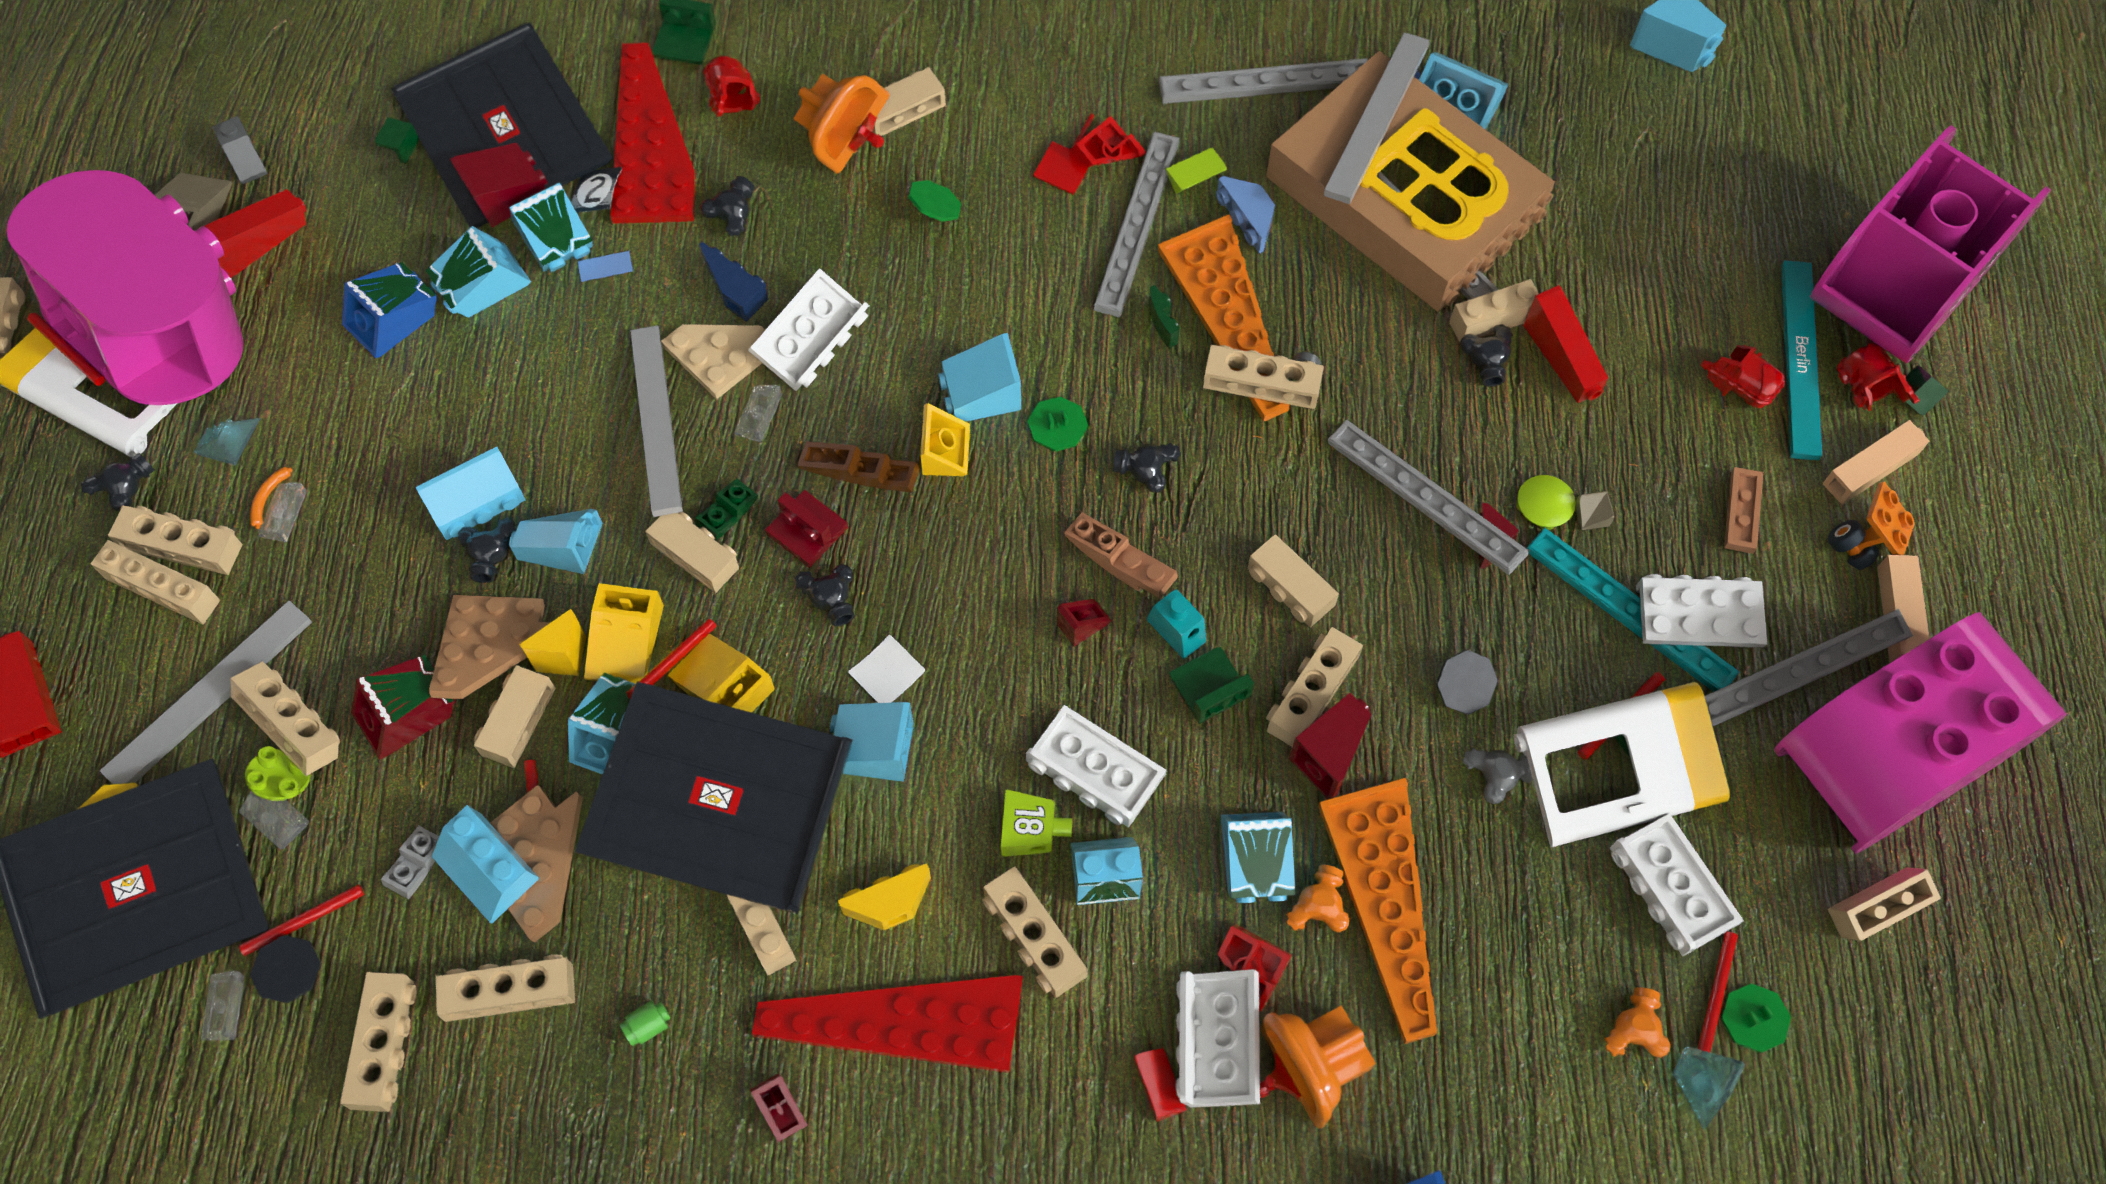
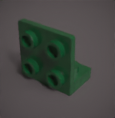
M659 0L658 4L663 22L652 50L653 57L702 65L716 27L712 4L692 0Z
M1216 647L1174 669L1169 674L1170 679L1199 724L1251 697L1254 682L1248 673L1242 677L1239 676L1221 647Z

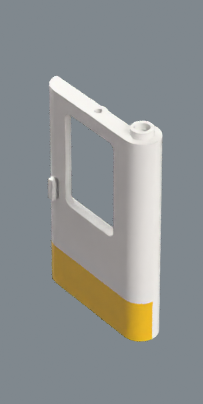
M36 328L0 359L1 386L127 456L133 457L138 452L141 454L146 449V434L176 405H149L134 419L127 418L75 389L87 376Z
M1697 682L1518 727L1517 734H1514V743L1517 751L1523 752L1528 759L1550 847L1655 821L1669 813L1671 816L1724 803L1729 801L1730 798L1729 787L1705 696ZM1619 734L1624 735L1639 788L1638 792L1635 795L1560 813L1545 762L1546 754Z

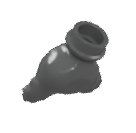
M1475 748L1471 752L1467 751L1464 753L1463 763L1467 765V768H1476L1482 771L1487 783L1483 795L1485 801L1491 804H1498L1505 799V793L1511 791L1518 780L1521 779L1525 783H1530L1533 780L1528 759L1525 755L1515 760L1513 756L1503 750L1486 752L1484 750L1477 751Z

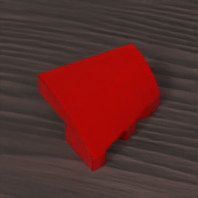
M1112 116L1108 117L1070 149L1079 160L1091 167L1139 158L1147 153L1132 134L1129 136L1125 134Z
M1237 924L1230 927L1217 953L1224 965L1229 967L1231 971L1254 969L1259 972L1260 1012L1267 1004L1292 957V954Z

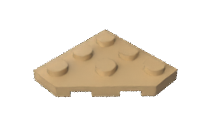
M682 324L665 337L661 343L663 348L718 399L762 364L748 350L763 334L765 329L762 326Z

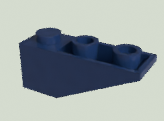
M701 242L699 246L703 260L725 307L747 322L768 300L765 282L759 276H752L747 273L738 262H731L725 258L716 247L710 248Z

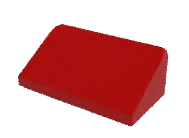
M1164 1048L1134 1055L1133 1061L1155 1121L1157 1122L1187 1111L1185 1104L1181 1103L1180 1098L1177 1096L1176 1079Z

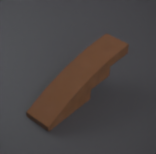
M809 441L805 442L797 464L799 469L829 478L864 486L911 493L920 471L917 462L890 460L888 455L884 453L861 452L857 445Z

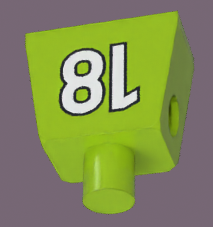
M1006 790L1001 856L1051 852L1053 836L1072 837L1073 818L1054 817L1055 802L1053 800Z

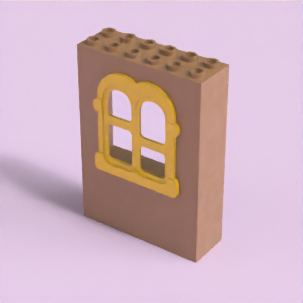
M1378 51L1271 144L1266 177L1439 312L1445 305L1451 306L1456 301L1461 287L1465 289L1471 287L1470 282L1474 283L1476 281V273L1479 270L1486 273L1494 264L1497 256H1504L1511 248L1513 241L1516 239L1521 240L1529 231V226L1533 223L1538 224L1547 213L1545 207L1553 197L1551 191L1555 181L1417 78L1413 77L1351 204L1324 196V190L1391 60ZM1424 132L1429 133L1459 156V159L1441 174L1434 172L1406 149ZM1393 159L1402 160L1419 174V177L1400 193L1394 191L1377 177V174ZM1471 165L1489 179L1491 186L1485 195L1471 197L1455 188L1451 181L1462 170ZM1433 184L1460 206L1461 216L1452 224H1439L1416 208L1410 200L1425 186Z

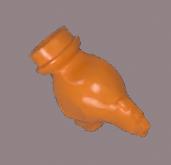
M1320 865L1318 872L1314 874L1316 881L1319 883L1306 887L1301 892L1298 903L1292 907L1291 912L1286 914L1289 918L1287 925L1291 926L1294 931L1297 929L1303 930L1305 923L1309 919L1324 921L1332 931L1338 933L1346 930L1349 926V917L1343 911L1342 898L1335 889L1343 884V871L1334 866Z
M1643 987L1634 988L1633 995L1630 996V1001L1634 1004V1008L1620 1013L1616 1019L1614 1029L1610 1031V1036L1604 1039L1607 1043L1605 1048L1612 1056L1624 1055L1625 1047L1629 1043L1643 1046L1654 1057L1661 1058L1669 1053L1670 1042L1663 1035L1661 1021L1654 1012V1010L1659 1009L1661 1006L1659 1002L1660 993Z

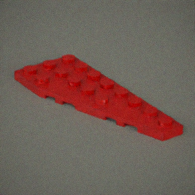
M622 43L614 168H623L617 178L612 194V223L693 222L695 215L696 174L648 43Z

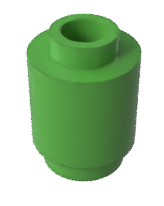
M650 1000L625 1016L626 1020L619 1025L632 1046L637 1043L642 1045L669 1028L666 1021L671 1019L662 1002L655 1004L653 1000Z

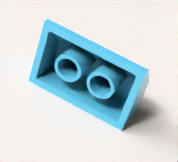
M1437 52L1431 53L1419 81L1484 129L1496 112L1509 85Z
M498 447L416 487L446 540L458 537L459 531L464 527H474L478 524L486 523L495 515L505 510H512L519 503L526 500Z
M468 805L443 827L432 854V858L490 923H493L539 879L535 872L480 812Z

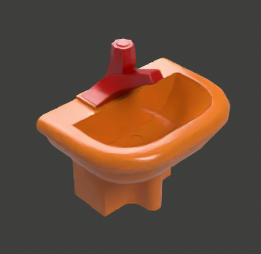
M822 74L814 87L811 89L802 87L799 90L798 94L802 99V105L793 119L809 130V142L814 155L834 173H840L852 154H855L857 149L866 141L876 148L883 146L884 138L879 134L873 133V129L878 119L877 116L889 99L890 94L873 78L860 75L843 78L837 83Z
M1342 1005L1308 1024L1294 1014L1278 1015L1273 1012L1265 1015L1260 1026L1261 1033L1273 1052L1274 1060L1273 1072L1263 1082L1260 1081V1098L1268 1096V1093L1276 1089L1291 1094L1298 1102L1301 1101L1317 1128H1323L1330 1120L1332 1112L1341 1098V1086L1370 1071L1376 1064L1364 1043V1034L1361 1028L1351 1022Z

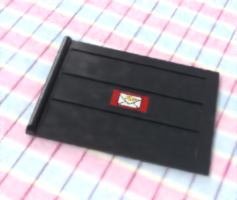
M531 22L509 30L391 88L470 228L472 226L478 228L489 222L450 159L454 156L517 143L523 152L528 150L536 163V165L532 166L535 171L538 169L542 171L548 181V184L544 185L546 189L558 183L563 186L610 163V160L613 159L537 35Z
M637 681L575 853L799 914L853 739L843 736L838 737Z
M213 758L0 839V893L39 1019H44L269 930V923L217 765Z

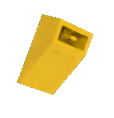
M598 584L591 612L584 674L585 680L598 681L603 673H607L636 684L637 681L639 682L648 673L664 607L658 591Z
M710 633L667 675L669 679L689 696L751 713L775 690L771 676L749 657Z

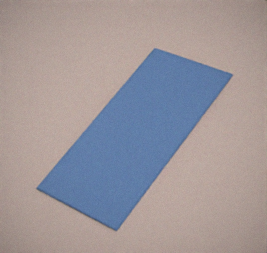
M629 251L578 261L581 282L633 271Z

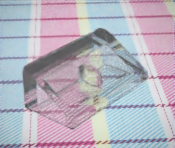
M755 385L734 431L735 435L758 442L762 441L782 397L780 386Z
M301 483L278 484L258 532L259 537L287 542L307 493Z
M252 791L239 810L248 821L280 850L284 849L309 823V820L286 800L272 801L263 799Z
M228 971L210 976L201 1040H235L244 983V975L240 972Z

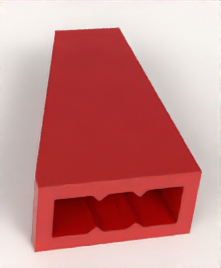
M285 189L205 225L215 235L223 248L224 256L220 257L218 261L220 267L224 269L230 278L306 225L304 214L306 207L299 197H295L288 189Z
M1557 285L1535 295L1524 322V328L1577 403L1586 399L1589 401L1596 399L1603 393L1608 376L1560 285Z
M20 630L4 634L0 637L1 758L62 732L34 644Z

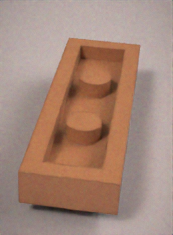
M1734 467L1731 471L1724 542L1725 549L1754 554L1757 550L1763 472Z

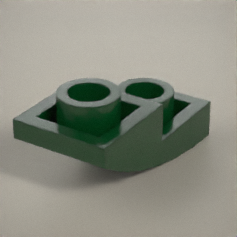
M1153 285L1150 287L1149 293L1151 318L1159 336L1170 349L1178 344L1180 327L1178 322L1173 317H1170L1172 303L1169 296L1165 292H1160Z
M735 479L716 494L715 503L695 517V525L699 528H706L715 537L714 540L717 541L744 516L758 499V494L739 479Z

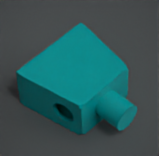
M1177 589L1156 603L1146 618L1183 660L1206 642L1205 620L1203 616Z

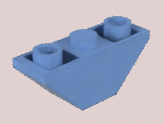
M1225 176L1220 177L1216 191L1218 202L1222 206L1225 205L1230 212L1233 223L1236 226H1240L1247 243L1250 246L1253 245L1258 253L1263 252L1273 220L1274 202L1259 184Z

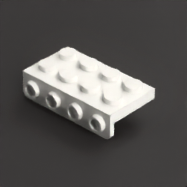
M819 268L748 351L795 391L802 384L807 388L817 376L814 370L820 364L822 367H825L834 357L831 350L836 344L842 347L851 337L848 330L853 325L858 328L868 317L865 310L870 305L866 302L861 305Z
M1651 574L1642 577L1636 585V592L1640 593L1643 644L1764 647L1767 645L1762 581H1751V578L1748 577L1722 580L1718 576L1692 579L1688 575L1662 578L1661 575Z
M1065 705L1035 746L1029 748L1026 752V761L1034 772L1040 775L1047 774L1054 779L1053 782L1060 789L1066 792L1069 790L1080 796L1079 799L1090 808H1095L1096 806L1105 812V816L1116 825H1121L1122 823L1128 828L1162 781L1167 771Z
M1670 813L1626 838L1616 840L1610 847L1614 862L1618 867L1625 870L1630 878L1631 887L1638 895H1642L1648 904V911L1651 917L1656 922H1660L1667 932L1668 942L1675 950H1679L1682 956L1701 947L1744 921Z
M1254 969L1192 974L1189 971L1181 972L1180 981L1177 982L1176 988L1177 996L1180 1000V1013L1177 1014L1176 1018L1177 1029L1180 1032V1045L1176 1049V1058L1180 1065V1078L1176 1081V1092L1181 1103L1192 1108L1260 1104L1259 972Z

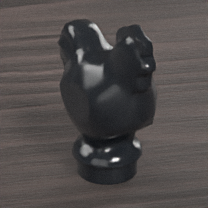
M737 176L735 180L730 182V189L722 190L713 199L708 198L701 203L700 210L703 216L707 218H721L728 222L725 231L730 236H739L741 232L745 231V221L749 217L750 212L746 199H750L753 196L755 186L749 179Z
M1503 324L1494 328L1495 335L1493 337L1480 338L1473 334H1466L1460 341L1461 350L1469 354L1473 363L1482 369L1480 378L1483 385L1488 387L1498 386L1506 380V370L1502 366L1509 359L1513 333L1510 331V327Z
M1172 443L1168 445L1161 444L1160 446L1143 444L1133 453H1129L1126 448L1124 450L1116 449L1113 472H1118L1120 475L1125 474L1127 471L1131 472L1137 481L1146 484L1150 492L1159 493L1165 489L1166 485L1165 477L1161 471L1162 465L1169 461L1176 462L1181 456L1179 447L1177 445L1173 446Z
M138 452L135 456H130L129 462L126 464L110 463L104 466L98 473L86 476L85 480L81 482V491L89 495H93L98 491H107L111 507L116 511H120L123 505L131 506L133 502L131 498L139 489L140 479L142 477L149 478V475L155 469Z
M509 518L499 520L498 526L492 531L479 532L472 527H464L459 531L458 540L460 544L466 547L468 555L475 562L469 567L470 578L473 581L479 583L494 581L497 574V568L494 565L506 558L509 551L511 534L517 530L513 520H509Z
M837 565L830 575L817 579L811 576L810 571H801L795 577V582H797L795 587L801 589L803 594H807L815 608L828 611L827 618L832 622L833 626L845 625L855 617L853 606L850 603H845L849 596L848 585L853 578L852 570L848 565Z

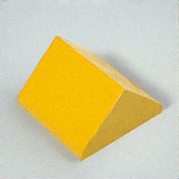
M929 403L924 405L920 454L923 475H967L970 424Z
M570 609L519 645L536 672L579 676L587 637L574 612Z

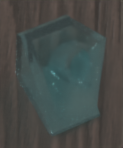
M261 418L236 422L227 419L225 423L221 422L218 427L213 425L212 429L206 428L194 453L236 466Z
M1686 1046L1673 1075L1703 1130H1705L1732 1094L1745 1064L1743 1061Z

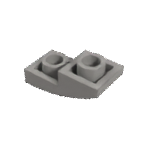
M418 826L400 847L401 856L382 877L383 886L410 899L435 863L432 854L439 836Z

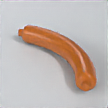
M282 467L277 470L258 489L250 510L251 525L255 529H260V526L263 524V508L268 496L279 483L291 476L290 472L293 471L291 467Z

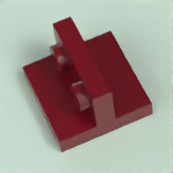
M804 489L795 499L785 492L777 500L780 515L765 531L767 536L810 568L849 527L848 522Z

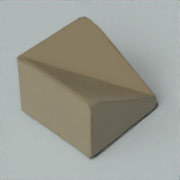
M1608 491L1578 496L1575 510L1581 530L1609 527L1614 520V512Z

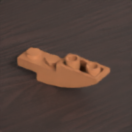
M1083 512L1064 532L1065 536L1089 558L1137 591L1143 588L1161 598L1178 578L1176 570L1129 544L1127 537Z

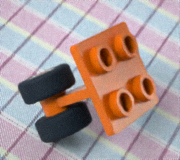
M1881 482L1877 486L1867 515V521L1871 527L1865 531L1857 520H1848L1833 528L1827 539L1836 552H1847L1850 555L1847 560L1848 564L1858 570H1863L1877 560L1880 551L1876 544L1884 543L1892 555L1905 554L1914 527V518L1901 505L1896 492L1891 490L1886 482Z

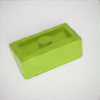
M1211 147L1166 168L1165 171L1177 194L1226 171L1227 167Z

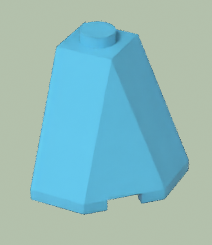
M594 509L520 521L517 530L511 534L509 545L517 560L584 574L600 532L602 521L597 510Z

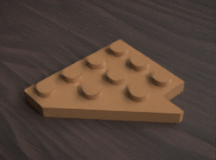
M453 595L429 688L431 698L463 699L526 659L527 656L519 644L551 623L542 622L545 608L544 600L539 598Z
M537 785L490 822L539 877L508 908L525 934L533 942L539 940L561 921L583 797L577 791L556 807L543 788Z

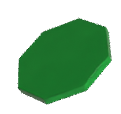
M930 180L912 182L908 198L920 213L941 222L959 218L962 203L950 189Z
M1061 396L1039 402L1027 420L1033 441L1054 452L1076 447L1088 429V423L1082 406Z
M1750 983L1727 994L1721 1021L1735 1044L1758 1053H1763L1785 1043L1791 1015L1778 993Z

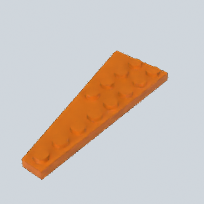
M1229 214L1158 244L1159 254L1216 346L1226 345L1232 349L1253 350L1260 354L1274 356L1268 342L1267 330L1264 329L1261 319V311L1254 288L1246 271L1245 259L1238 245L1239 240L1237 234L1235 235L1232 218ZM1231 368L1234 371L1240 370L1238 368ZM1259 373L1261 376H1269L1265 373ZM1249 397L1263 422L1289 411L1290 404Z
M1406 778L1319 802L1318 805L1404 1044L1431 1037L1437 1033L1433 995H1431L1429 978L1430 967L1429 961H1427L1425 944L1426 933L1422 919L1423 908L1418 866H1416L1415 840L1411 825V806L1409 805L1408 782Z

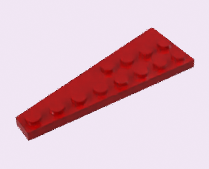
M1012 975L758 1002L752 1036L1009 1073L1023 976Z

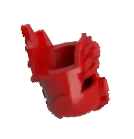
M718 56L712 59L703 69L705 82L711 95L709 107L719 117L723 113L753 110L760 102V94L755 90L750 73L747 72L748 70L736 58ZM744 88H746V91H745L744 94H738V93H740Z
M1869 343L1868 346L1855 350L1847 357L1841 359L1836 367L1842 383L1845 385L1849 383L1852 386L1853 402L1858 408L1871 411L1873 402L1891 393H1894L1903 403L1907 400H1910L1913 404L1920 402L1911 386L1908 385L1905 374H1901L1900 365H1895L1886 353V350L1877 344Z
M1745 344L1735 347L1730 354L1731 359L1720 357L1714 363L1707 360L1701 363V367L1704 370H1708L1707 378L1714 384V387L1722 392L1723 396L1731 390L1743 398L1747 404L1755 408H1764V406L1772 403V400L1777 397V394L1780 393L1781 388L1785 385L1783 373L1761 357L1762 353L1756 354L1757 349L1755 347Z

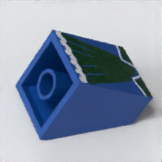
M403 262L344 283L342 325L375 358H379L434 316L437 301L436 294L418 278L414 271H411Z

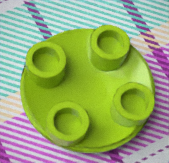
M1549 475L1534 476L1525 481L1519 489L1516 500V507L1523 516L1533 524L1538 525L1542 530L1544 528L1552 530L1554 527L1566 523L1572 517L1576 506L1575 496L1571 488L1559 478Z
M270 746L260 749L258 755L249 762L245 770V781L248 788L255 795L272 801L287 800L299 795L306 789L311 778V774L305 776L281 749H275Z

